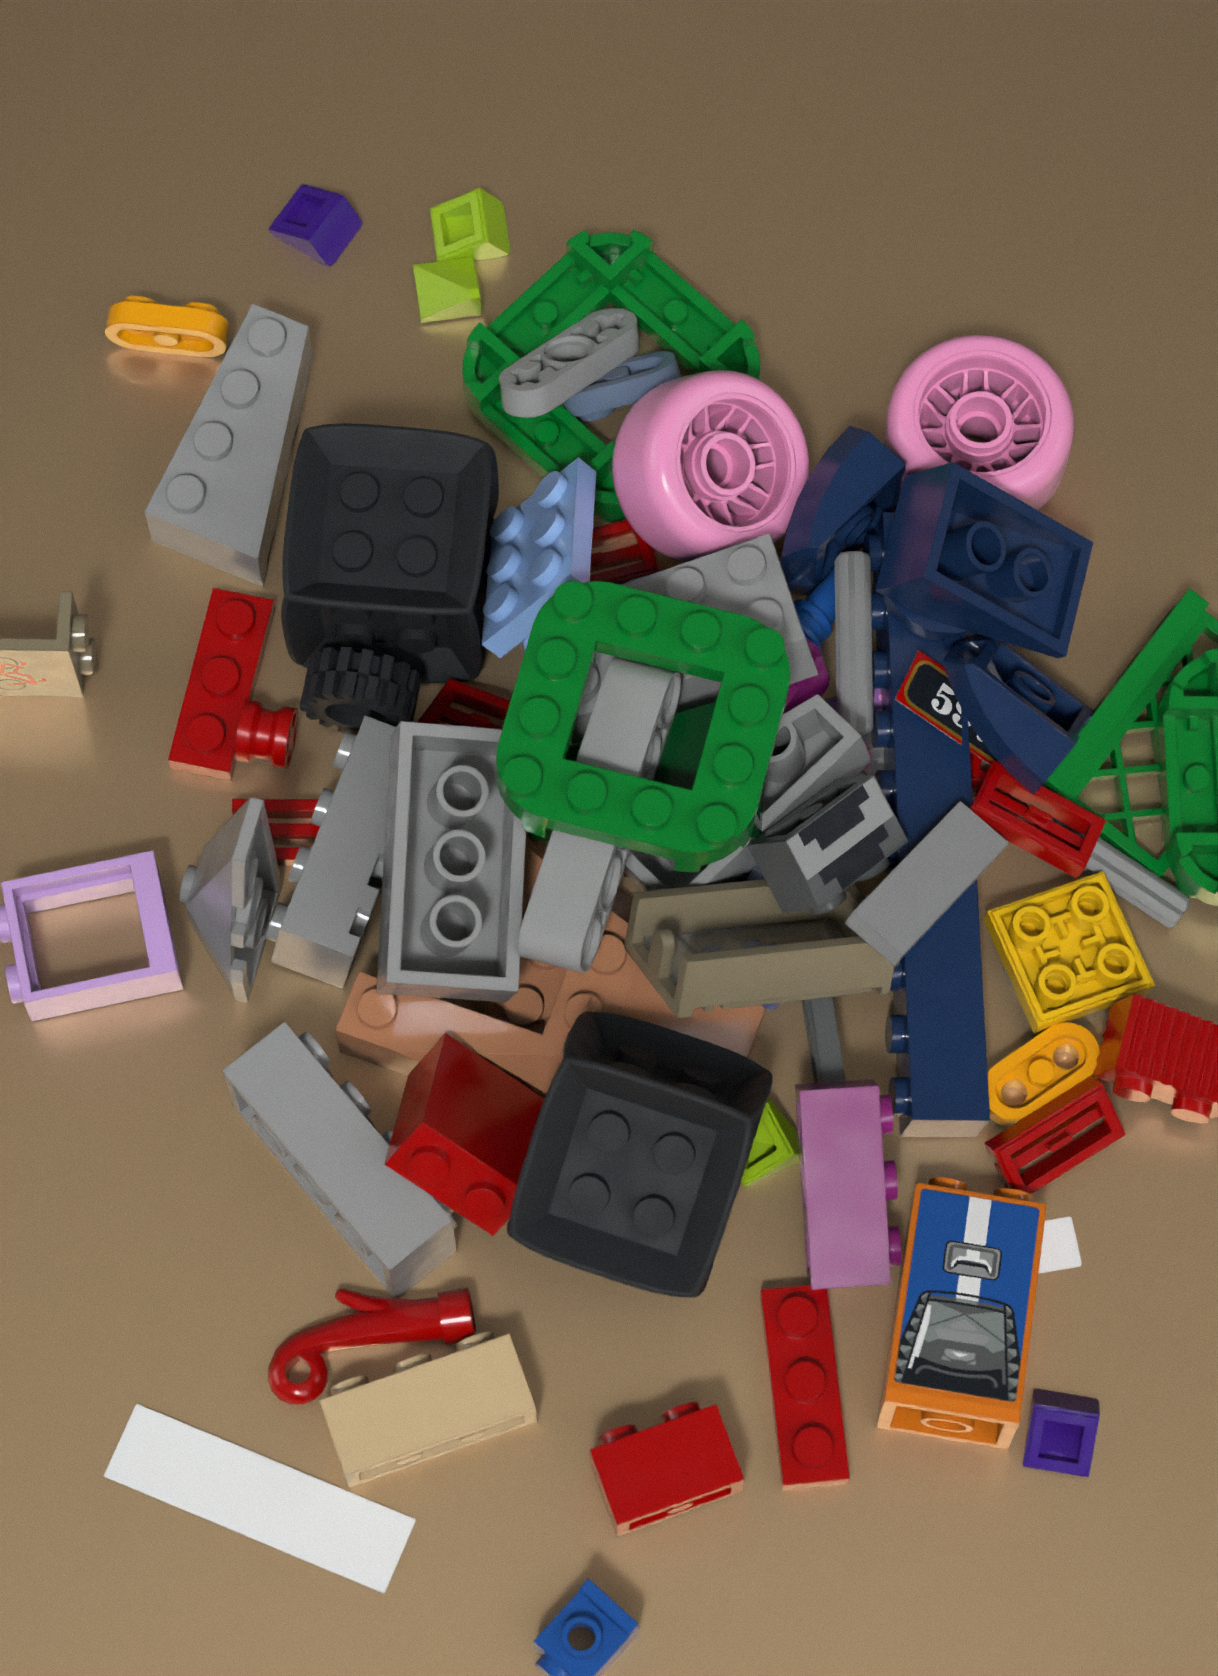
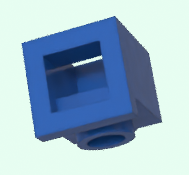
M588 1578L579 1588L578 1593L533 1641L534 1649L541 1655L534 1664L545 1676H602L639 1635V1624ZM584 1627L594 1634L595 1641L589 1649L580 1651L574 1649L569 1644L568 1637L574 1629Z

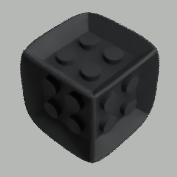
M325 424L309 427L303 431L297 448L291 478L282 559L284 591L281 606L282 628L288 654L296 664L308 668L312 653L315 651L323 653V648L332 647L340 652L341 647H352L354 652L362 653V649L374 651L373 655L381 657L384 654L394 657V663L406 662L411 665L410 670H417L419 672L420 678H422L421 683H446L449 678L462 682L476 679L480 675L486 649L482 645L484 623L483 607L486 601L488 579L486 570L489 564L491 546L490 529L495 521L494 515L499 499L497 459L495 451L489 443L468 435L449 431L374 424Z
M583 1012L578 1016L567 1035L563 1049V1061L552 1079L536 1121L513 1198L510 1219L507 1224L508 1235L526 1248L547 1258L628 1286L674 1297L695 1298L700 1296L708 1283L714 1259L757 1133L762 1112L769 1097L773 1082L771 1072L732 1050L656 1024L612 1013Z

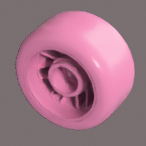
M992 335L956 337L927 349L904 370L894 387L888 404L884 445L906 464L900 491L904 476L954 462L1034 509L1040 510L1058 488L1067 467L1074 436L1073 407L1068 391L1060 376L1048 362L1028 347L1013 340ZM979 437L986 440L987 442L978 443L973 442L967 438Z
M715 370L664 382L648 391L633 405L616 437L612 458V475L620 508L635 532L658 552L679 561L689 562L769 533L773 544L786 533L796 501L810 476V460L803 429L791 407L775 390L747 374Z

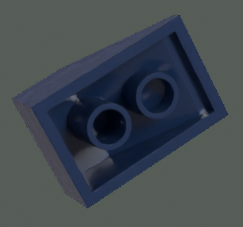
M950 462L904 476L875 591L924 618L1054 658H1062L1067 655L1093 542L960 465Z

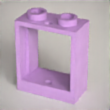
M153 850L1 882L5 904L0 905V941L2 944L12 942L16 964L5 966L8 989L12 1003L23 1002L32 1022L183 990L160 870ZM135 891L150 967L42 990L28 914Z

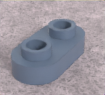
M658 351L628 358L618 367L612 369L603 377L563 402L562 405L573 416H580L582 421L590 422L602 419L614 412L617 407L636 403L643 395L656 386L682 377L675 355L668 351Z

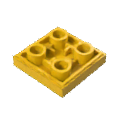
M1103 871L989 910L983 918L1034 1034L1046 1030L1052 1025L1069 1022L1109 1008L1112 1004L1132 994H1148L1155 986Z

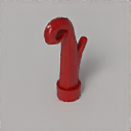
M469 1288L438 1292L437 1297L420 1299L383 1298L347 1289H339L335 1293L337 1301L359 1312L307 1327L287 1338L273 1354L268 1366V1382L271 1391L279 1400L291 1405H304L315 1400L324 1391L327 1384V1368L323 1357L320 1355L321 1353L358 1347L445 1340L446 1345L459 1343L463 1339L477 1334ZM301 1361L311 1369L310 1376L303 1383L294 1384L289 1381V1373Z

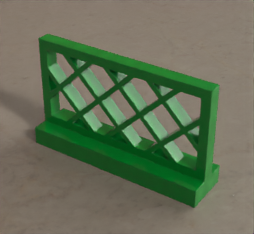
M1190 588L1171 607L1095 707V712L1090 720L1079 732L1078 736L1080 738L1076 745L1042 785L1107 820L1099 837L1160 878L1169 868L1165 849L1156 859L1136 844L1133 821L1163 818L1162 808L1131 811L1126 778L1157 775L1161 797L1156 693L1161 687L1168 686L1177 674H1170L1180 661H1182V667H1185L1194 660L1192 645L1201 633H1204L1218 644V620L1205 611L1210 603ZM1146 707L1148 721L1135 722ZM1150 732L1155 764L1124 767L1120 740L1125 734ZM1110 755L1112 769L1098 770ZM1114 779L1119 812L1098 814L1077 797L1090 781ZM1111 823H1121L1122 832Z

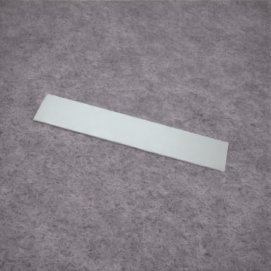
M137 1403L103 1476L385 1594L416 1522V1519Z

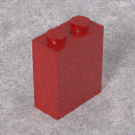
M445 1033L408 1074L384 1165L494 1236L510 1219L520 1172L544 1098Z

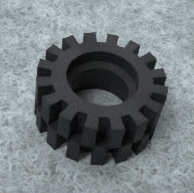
M332 647L323 648V653L315 651L309 659L300 709L306 712V716L311 720L320 719L319 724L327 728L333 725L338 726V731L343 733L350 730L358 732L364 716L397 727L400 721L413 722L422 678H420L417 670H410L411 665L404 661L394 663V657L387 654L377 657L373 655L374 651L362 649V653L354 652L352 647H341L340 652Z

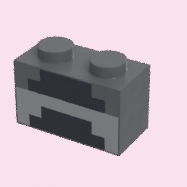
M866 775L834 780L747 846L782 912L810 910L813 915H819L834 909L844 902L847 898L845 890L856 881L870 879L886 870L891 864L888 857L909 841L875 776Z

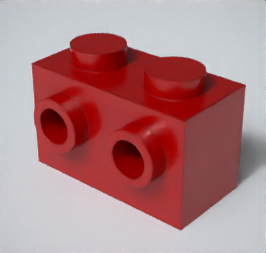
M698 1402L685 1403L664 1412L661 1415L663 1423L638 1432L635 1424H629L610 1430L598 1437L600 1446L589 1449L590 1464L617 1537L743 1492L745 1479L717 1404L701 1409Z

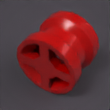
M245 700L237 729L236 761L251 763L258 758L269 760L274 768L288 769L295 746L298 709L296 707L283 706L277 711L265 709L260 701Z

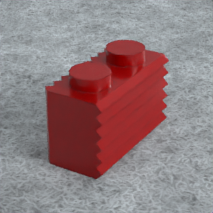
M1132 994L1112 1004L1108 1011L1109 1018L1105 1023L1106 1030L1102 1035L1103 1042L1099 1047L1100 1054L1096 1059L1097 1066L1093 1071L1094 1077L1113 1083L1112 1092L1121 1098L1136 1102H1148L1151 1098L1171 1104L1170 1113L1184 1121L1207 1123L1209 1119L1217 1117L1218 1025L1213 1021L1203 1020L1200 1016H1192L1189 1012H1182L1178 1008L1168 1007L1165 1003H1157L1154 999H1147L1139 994Z

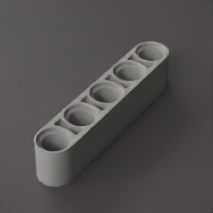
M618 657L612 659L605 672L576 762L653 781L677 710L681 692L680 673ZM553 830L522 921L518 940L520 957L585 974L590 969L597 954L631 849Z

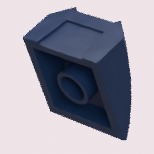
M849 426L820 459L796 501L786 530L781 555V565L789 589L792 592L808 596L834 567V561L839 553L859 551L863 548L865 535L873 534L882 513L896 511L901 480L905 473L906 464L869 431Z
M982 635L955 643L942 662L951 688L967 720L985 747L1006 771L1034 795L1076 745L1080 738L1078 736L1079 732L1095 711L1006 642Z

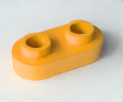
M128 296L122 302H117L110 306L105 335L113 343L129 349L196 357H215L226 351L230 324L227 319L220 315L217 308L206 303L191 302L182 307L158 304L156 301L143 296Z
M1058 1023L1050 1026L992 1066L987 1072L990 1118L999 1125L1010 1127L1090 1076H1094L1093 1071L1097 1066L1096 1059L1100 1054V1050L1092 1033L1075 1023ZM1059 1052L1070 1053L1076 1060V1066L1068 1070L1061 1069L1055 1064L1053 1056ZM1006 1088H1017L1023 1093L1025 1101L1020 1105H1009L1003 1100L1001 1092Z

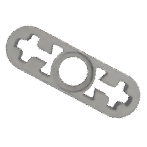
M607 308L595 311L507 367L499 376L504 411L512 416L523 418L546 414L603 377L612 369L618 367L628 358L633 357L640 348L636 315L631 311L621 308Z

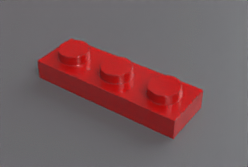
M217 588L212 589L168 757L170 769L232 781L236 765L235 745L240 714L245 700L253 699L275 613L273 599Z
M810 1285L760 1290V1302L782 1490L848 1484L850 1476L827 1289L812 1290Z

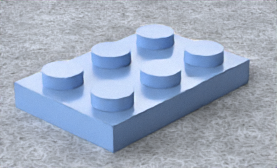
M579 457L561 472L553 471L545 476L538 484L534 494L518 507L510 506L503 510L491 526L490 557L486 570L488 575L486 601L483 607L482 645L500 659L530 636L532 625L539 610L554 595L559 585L567 581L590 582L596 471Z

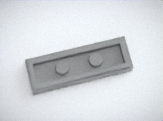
M960 801L852 912L845 924L895 966L1001 855L1009 842Z

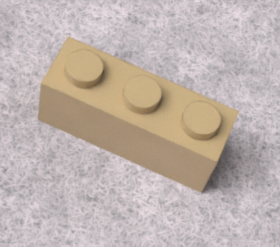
M491 1331L479 1333L457 1343L456 1348L458 1352L435 1360H432L430 1354L416 1355L394 1365L393 1370L395 1374L373 1382H369L367 1376H358L344 1380L331 1387V1396L319 1401L348 1488L537 1422L536 1406L510 1333L495 1338L494 1333Z

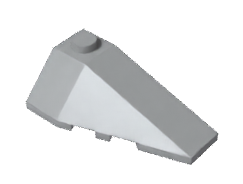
M252 797L205 844L198 866L188 865L180 890V902L186 903L193 929L235 1000L248 1003L267 940L265 936L283 885L264 800Z

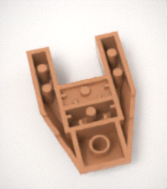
M526 838L522 919L524 918L547 849ZM618 887L593 964L585 974L520 957L518 992L507 1002H492L486 1016L434 997L377 994V977L358 971L335 1032L341 1053L407 1076L440 1038L447 1033L545 1099L552 1079L563 1061V1049L567 1035L578 1016L585 1011L632 1017L713 1043L749 1058L766 1008L762 1005L722 1009L720 1006H714L713 1011L705 1012L702 1008H694L692 1017L677 1019L625 949L633 897Z

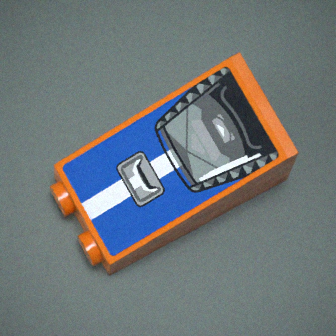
M930 1178L928 1184L916 1182L910 1205L876 1427L1008 1450L1021 1417L1047 1204L1032 1202L1033 1196L1017 1189L999 1188L994 1190L993 1195L967 1191L968 1185L966 1183L951 1178Z

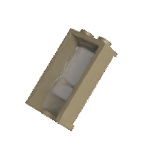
M765 879L634 892L625 949L677 1019L692 1017L694 1008H702L705 1012L713 1011L714 1006H720L722 1009L871 993L873 988L880 995H887L890 992L894 968L899 964L898 962L893 966L845 924L852 912L866 899L854 884L845 890L847 898L844 902L834 909L819 915H813L810 910L782 912Z

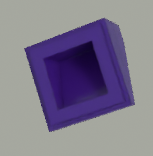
M302 184L268 230L276 238L318 263L332 266L359 231L362 221L344 195Z
M1034 1389L1029 1413L1023 1467L1089 1477L1100 1417L1099 1401L1090 1397Z

